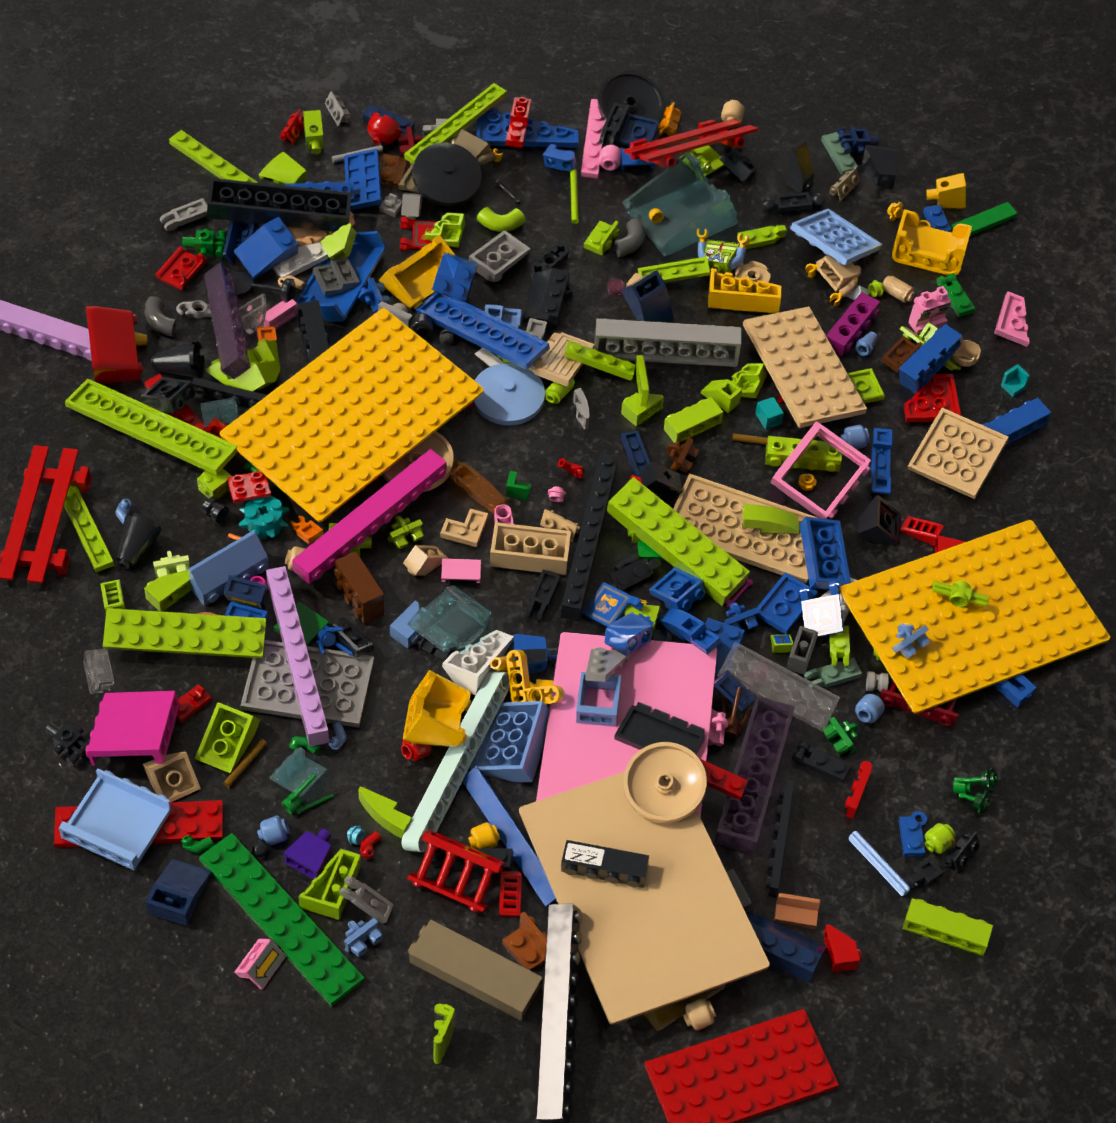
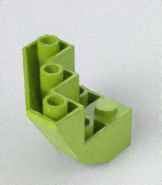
M261 340L257 343L258 346L251 350L240 349L234 352L235 356L230 359L221 360L219 358L212 361L211 366L206 368V371L224 385L249 391H258L274 383L279 375L280 364L277 343L275 340Z

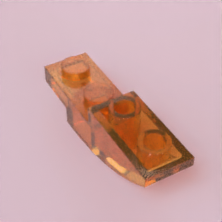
M454 457L453 469L448 478L466 490L471 498L494 514L495 508L507 502L506 499L465 462H460Z

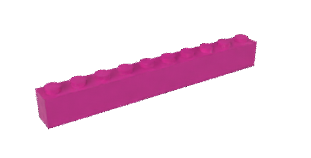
M429 449L292 560L293 571L308 584L318 580L326 570L335 566V560L347 556L353 548L360 546L369 535L375 534L380 526L388 523L396 513L402 512L406 505L411 501H415L422 492L429 490L433 483L438 479H442L447 472V462L433 450Z

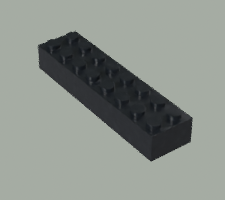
M210 178L207 218L266 224L279 217L286 227L336 232L340 227L349 223L351 193Z

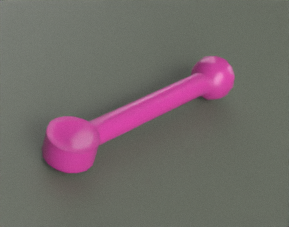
M747 579L746 584L732 598V600L727 601L726 606L728 608H730V604L734 603L748 586H752L753 580Z

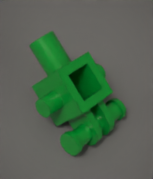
M209 229L196 230V237L182 238V247L195 248L196 255L201 253L204 257L214 256V251H216L215 256L222 258L227 232L220 230L218 231V236H215L214 231Z

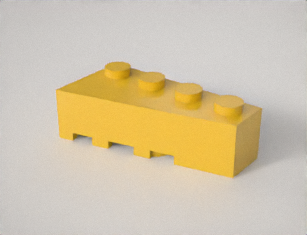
M711 268L708 308L779 313L781 302L780 285L760 280L753 282L748 277L743 276L741 279L732 276L733 273L725 272V274L718 273L717 269Z

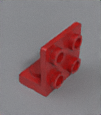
M256 471L227 477L231 500L233 499L234 503L271 496L267 477L262 472Z

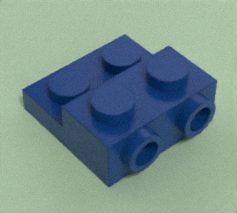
M676 567L649 589L652 596L665 602L666 608H676L682 611H688L692 603L697 599L701 600L706 592L703 580Z

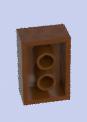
M357 552L335 560V585L339 591L342 590L346 603L348 605L351 604L356 619H360L363 625L384 616V593Z

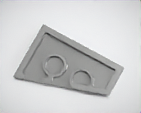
M601 647L591 649L585 680L606 682L615 674L616 668H621L624 661L628 662L630 660V654L625 656L618 651L606 650Z

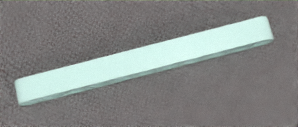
M490 671L483 680L460 727L465 729V734H467L466 740L462 745L459 744L457 747L448 748L403 835L402 847L405 851H427L428 846L427 842L422 840L423 835L429 830L437 832L510 688L507 672Z

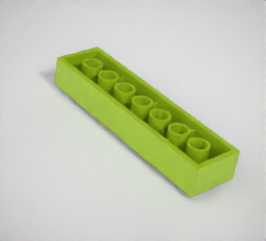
M634 477L608 502L607 512L632 533L635 532L639 539L673 567L703 580L705 593L721 606L747 581L750 573L749 570Z

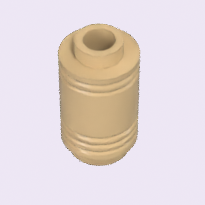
M887 276L882 283L886 293L904 303L910 302L915 295L913 287L894 276Z

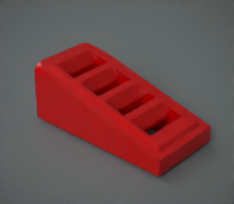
M907 516L900 532L935 546L944 526L935 522ZM910 523L913 524L912 528H908Z
M501 872L499 916L520 917L521 872ZM504 888L517 889V891H505ZM504 897H513L516 900L504 899ZM504 905H515L516 908H504Z

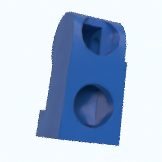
M550 144L543 154L546 167L571 171L577 166L575 153L569 150H559L557 145Z

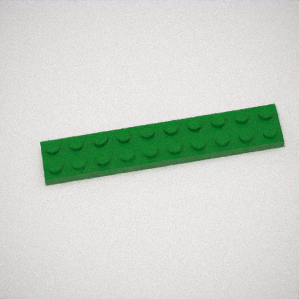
M233 833L199 856V861L204 867L211 871L213 877L268 938L286 955V958L331 1007L364 982L363 975Z

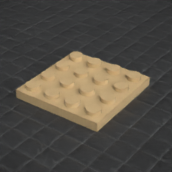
M941 408L908 464V470L975 499L1007 444L1009 437Z

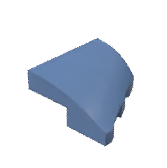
M485 305L486 313L520 329L522 309Z

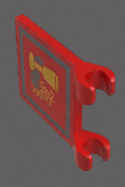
M402 217L400 228L403 230L413 228L412 240L401 238L400 249L403 251L422 249L425 245L431 243L432 241L425 238V233L431 232L436 222L412 220L408 217Z

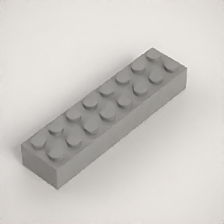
M596 319L594 349L622 360L636 361L637 355H643L644 361L729 367H737L741 348V327Z

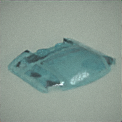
M453 585L445 588L444 592L426 607H421L408 622V626L443 652H448V647H457L458 650L480 637L487 627L490 611Z

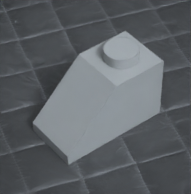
M404 193L401 215L416 220V217H419L421 214L423 196L421 194Z

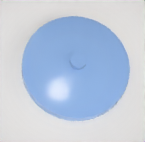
M512 363L497 364L482 371L475 379L484 388V393L473 401V405L481 416L493 423L500 425L522 424L534 418L543 407L545 400L544 385L539 376L534 375V372L530 371L529 368L526 370Z

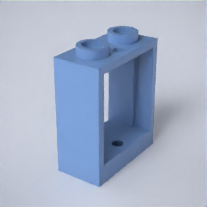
M581 672L576 723L616 726L621 675L614 674L606 682L585 680L586 672ZM585 689L615 690L613 708L584 706Z

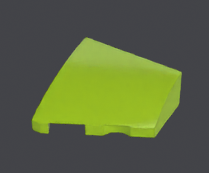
M285 152L276 156L259 173V178L263 180L265 177L270 178L277 184L303 183L307 180L306 170Z
M446 213L442 220L434 224V229L431 232L425 233V238L432 241L440 234L448 246L459 247L465 227L464 214Z
M747 363L742 367L741 371L732 376L733 380L731 382L742 389L741 397H757L768 375L765 365Z

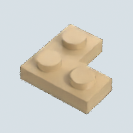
M470 509L465 523L446 518L440 537L477 547L488 519V513Z

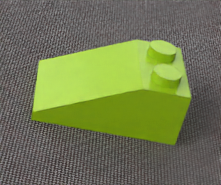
M218 702L195 759L232 773L252 741L261 719Z

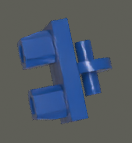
M368 278V285L361 289L358 296L360 301L370 304L373 313L378 312V304L381 301L390 304L389 296H382L384 293L383 283H375L374 278Z
M736 602L731 603L730 610L726 611V615L728 617L733 615V617L724 620V623L741 629L739 623L744 622L747 630L753 629L758 626L755 616L758 614L757 608L741 613L746 610L745 606H738Z

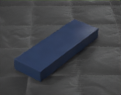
M638 430L622 433L620 438L634 476L641 477L640 471L650 464V460Z

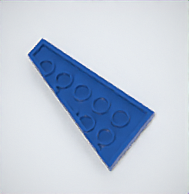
M495 108L489 109L477 119V138L487 142L489 146H506L511 113L497 112ZM529 118L523 146L549 147L550 144L557 145V147L578 148V130L563 126L554 127L548 125V122L542 121L539 123L533 121V118Z

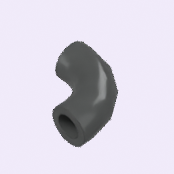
M641 219L630 220L626 224L628 235L625 238L615 240V250L618 257L631 254L642 245L645 230Z
M149 297L144 311L148 324L155 331L173 337L176 331L177 320L163 314L164 302L160 298Z

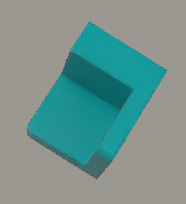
M1017 364L1004 373L1001 387L1014 397L1026 389L1030 375Z
M772 397L757 402L755 414L766 430L782 424L784 412L775 398Z

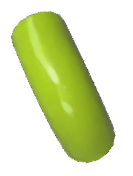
M485 207L479 212L477 221L492 231L503 232L505 230L510 232L526 222V218L517 208L506 215H499L494 213L489 207Z

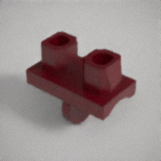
M406 127V133L398 135L399 145H403L400 146L401 157H404V153L424 138L420 135H416L413 138L411 127Z

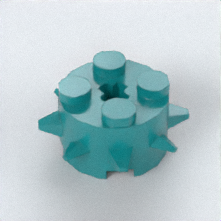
M270 496L249 500L245 508H240V511L245 514V519L239 523V526L246 527L249 533L254 530L260 539H267L266 536L274 538L279 534L283 526L289 525L283 520V516L289 511V508L282 507L280 500L276 499V497Z

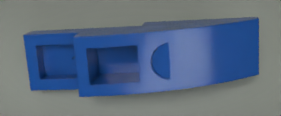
M670 608L657 620L660 625L683 641L686 639L707 655L721 643L720 637L707 629L704 622L680 609Z

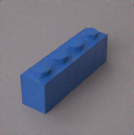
M1039 398L1025 402L1019 408H1013L1009 413L1003 416L1000 415L989 423H984L983 426L1008 436L1007 444L1048 424L1051 412Z

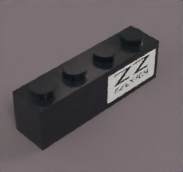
M566 840L561 860V872H565L568 875H581L593 880L602 879L614 884L623 883L635 888L644 887L649 866V855Z

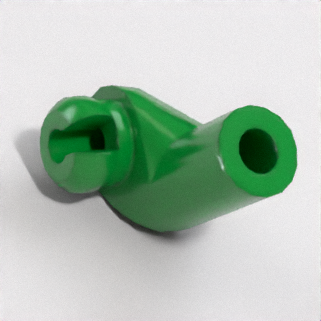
M295 736L289 743L290 748L293 750H299L300 746H303L313 754H317L321 748L320 745L309 747L307 737Z
M190 835L182 838L183 848L194 853H200L214 846L210 836L201 841L194 840Z

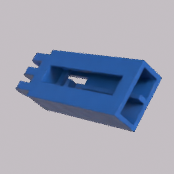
M1022 674L993 685L1016 707H1019L1034 695L1037 688Z

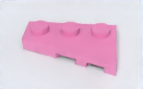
M1009 291L1007 292L994 334L1027 347L1030 341L1029 337H1027L1028 325L1025 321L1026 308L1024 297Z

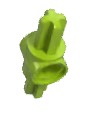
M934 581L932 586L933 592L949 596L950 602L957 607H964L969 602L986 607L989 602L988 596L972 592L971 586L964 581H957L952 585Z

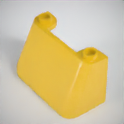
M904 209L892 252L893 260L901 264L945 275L951 273L959 274L972 226L957 224L954 226L952 233L918 225V214Z
M439 234L431 243L425 245L407 260L388 269L379 281L408 308L411 309L413 307L417 309L423 303L422 300L435 292L432 290L444 253L455 254Z
M429 670L410 699L403 739L415 744L449 747L462 745L466 740L467 734H465V729L460 727L461 714L464 710L467 711L471 705V691Z

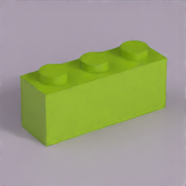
M709 397L705 400H700L695 405L685 407L680 412L670 414L665 418L664 430L674 443H680L689 437L691 438L721 424L723 411L714 399Z

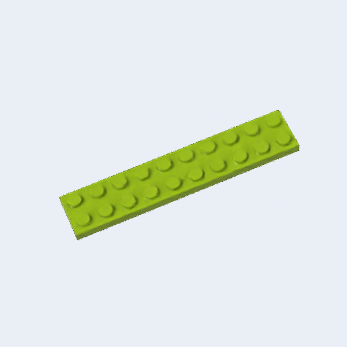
M87 379L65 401L66 407L215 475L238 452L236 450L237 445L90 379Z

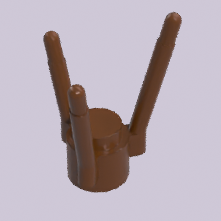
M741 687L737 688L731 718L727 719L728 727L724 731V735L731 738H736L738 734H742L743 728L753 710L751 707L748 709L741 724H739L738 719H735ZM725 697L722 698V712H723V713H726V698H725Z

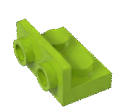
M599 221L584 242V248L603 255L606 250L610 249L613 239H617L619 236V222L615 221L613 225H609Z

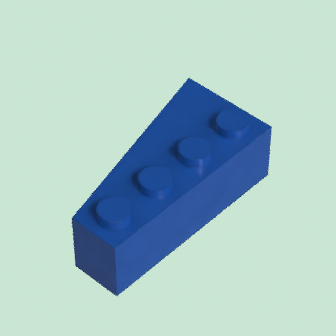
M946 324L938 328L934 335L899 368L900 384L916 394L923 385H926L963 344L962 335Z

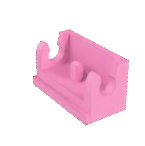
M442 559V582H445V580H476V583H480L481 560Z

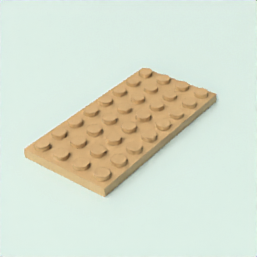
M810 307L744 320L743 326L799 428L814 425L816 421L818 423H825L866 414L867 408Z
M689 474L682 489L683 492L679 495L673 508L677 513L734 559L782 576L786 572L802 583L807 584L808 573L800 523L805 517L814 516ZM743 505L769 506L793 513L798 516L799 533H761L759 528H743Z

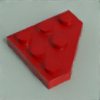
M935 374L926 385H923L916 392L911 400L909 399L904 404L906 422H934L941 408L961 416L953 374Z

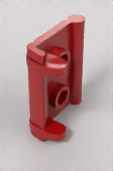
M179 247L157 271L155 277L179 290H183L205 265L207 257H204L201 253L195 256L186 252L184 248Z

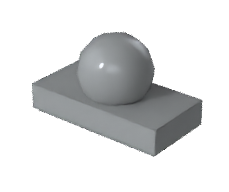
M382 301L378 304V311L382 308L387 309L410 328L413 315L408 313L407 307L404 304L396 303L391 306Z

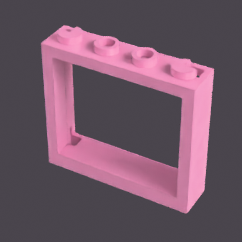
M816 421L772 477L771 484L775 485L779 490L818 518L832 519L838 512L837 506L839 504L843 505L848 499L847 493L850 490L854 491L859 485L858 479L861 475L865 477L871 469L868 467L871 460ZM816 436L860 466L826 511L783 481L784 477Z

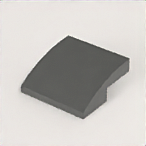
M348 258L332 259L330 265L313 267V274L324 297L345 292L360 284Z

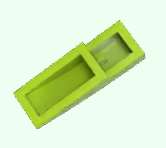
M743 505V528H759L761 533H799L797 515L769 506Z
M360 786L358 789L359 800L365 810L383 828L402 839L412 817L397 811V802Z

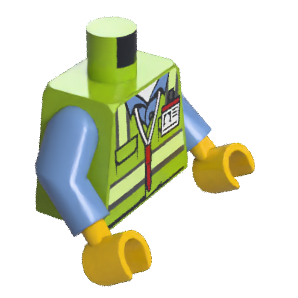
M705 228V234L701 236L700 229H697V235L700 238V242H698L699 258L707 256L710 273L711 268L717 269L718 273H731L733 269L743 263L746 252L745 245L750 243L748 235H746L744 241H742L743 234L740 233L737 239L740 244L707 239V242H705V239L708 237V231Z

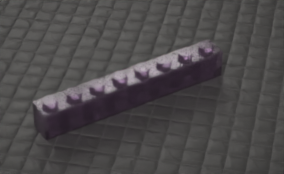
M218 263L204 274L205 286L207 288L209 309L212 315L211 320L214 326L213 331L216 337L218 357L221 364L220 369L223 374L236 379L250 368V362L232 271L222 263Z

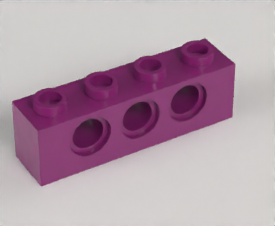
M861 292L829 331L826 337L837 355L842 357L846 352H849L853 347L854 341L860 339L862 331L868 329L871 320L877 318L880 309H878L880 301Z

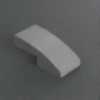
M530 318L525 332L543 340L547 322Z
M579 388L574 390L573 402L577 407L576 418L584 430H587L589 425V406L583 391Z

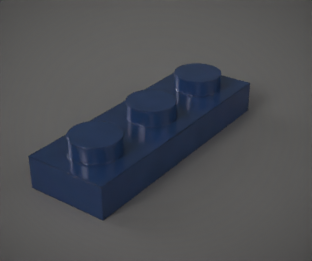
M372 104L362 114V119L368 122L373 113H380L379 116L381 117L387 115L399 123V129H402L401 133H406V127H411L412 130L415 127V122Z

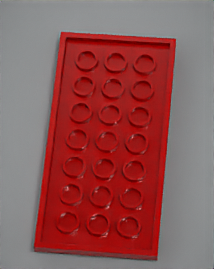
M804 1009L646 1061L644 1064L668 1123H739L838 1089L839 1086Z

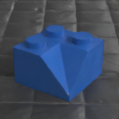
M445 252L436 273L432 290L466 301L470 295L479 263Z

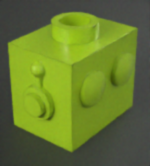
M224 469L217 475L205 470L197 478L198 490L208 498L214 496L219 499L229 491L227 477L232 476Z

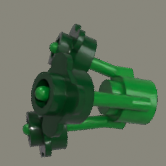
M992 767L990 770L983 771L981 777H955L953 791L954 793H959V798L974 801L973 808L978 809V814H980L982 809L986 810L989 806L990 798L987 797L988 791L985 790L984 794L978 792L976 797L967 793L972 791V783H982L985 788L993 791V788L997 786L999 781L998 775Z

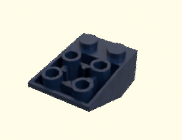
M657 270L646 274L621 290L637 321L662 323L674 321L667 288Z
M172 859L154 883L145 902L148 914L188 926L211 875V871Z

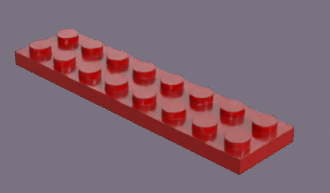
M223 801L171 802L172 811L151 844L181 843L182 838L186 835H190L197 841H201L209 836L212 841L223 840ZM78 806L56 807L55 848L81 847L61 838L59 831L61 823L63 821L68 823Z

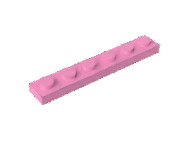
M591 99L581 177L598 179L599 158L602 149L599 139L605 121L600 115L597 99Z

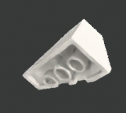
M495 630L480 638V642L465 646V650L453 652L443 662L442 667L454 683L471 691V694L476 696L487 673L490 671L494 672V669L490 666L491 659L503 657L511 645L514 636Z

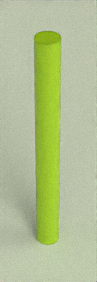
M577 169L570 171L572 223L578 224Z

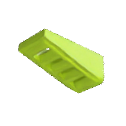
M120 579L101 583L105 612L107 608L125 609Z

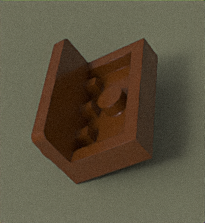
M902 336L882 357L881 361L898 373L899 368L923 343L919 342L915 345L905 336Z

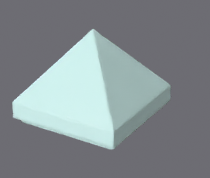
M856 284L854 289L847 294V297L855 300L861 292L869 295L871 291Z

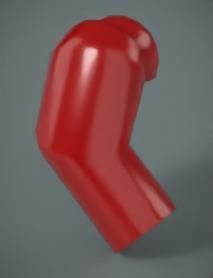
M564 458L559 460L558 466L573 474L578 479L584 477L585 469L581 465L571 463Z
M377 831L365 838L360 844V854L364 859H370L374 856L373 845L381 840V836Z

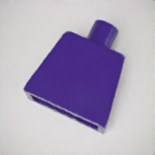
M321 829L317 836L310 832H305L284 852V862L314 880L315 877L317 878L323 872L331 857L332 849L328 843L331 834L325 829Z

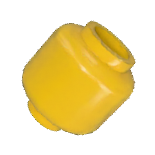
M483 823L471 829V837H468L472 848H495L498 845L500 836L495 825L491 826L490 823Z

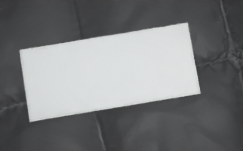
M484 348L475 353L476 356L490 367L503 364V361Z

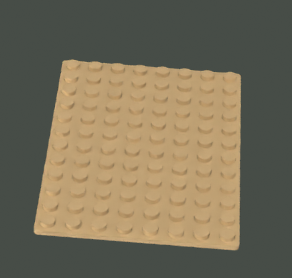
M625 772L519 808L521 819L558 904L573 903L582 912V922L579 928L581 943L578 945V951L610 1024L628 1020L769 968V961L697 810L685 819L672 823H658L643 818L630 806L626 798L623 783ZM566 840L649 855V866L644 887L635 888L623 883L614 884L602 879L593 880L586 876H572L561 872V860Z

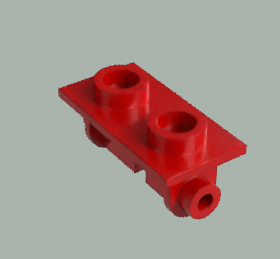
M301 109L290 116L286 124L287 127L280 133V139L283 141L290 140L292 145L304 128V115Z

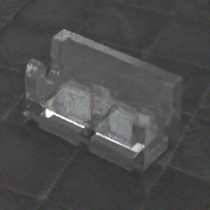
M107 649L85 651L83 663L90 695L110 691L109 685L114 684V678Z

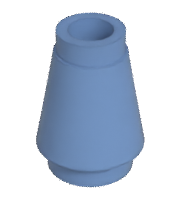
M869 332L857 341V353L862 356L871 354L878 339L877 334Z

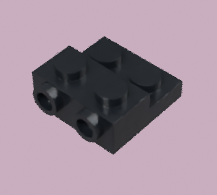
M162 377L141 395V400L143 403L157 404L159 411L175 413L178 409L184 407V403L194 398L195 391L192 381Z

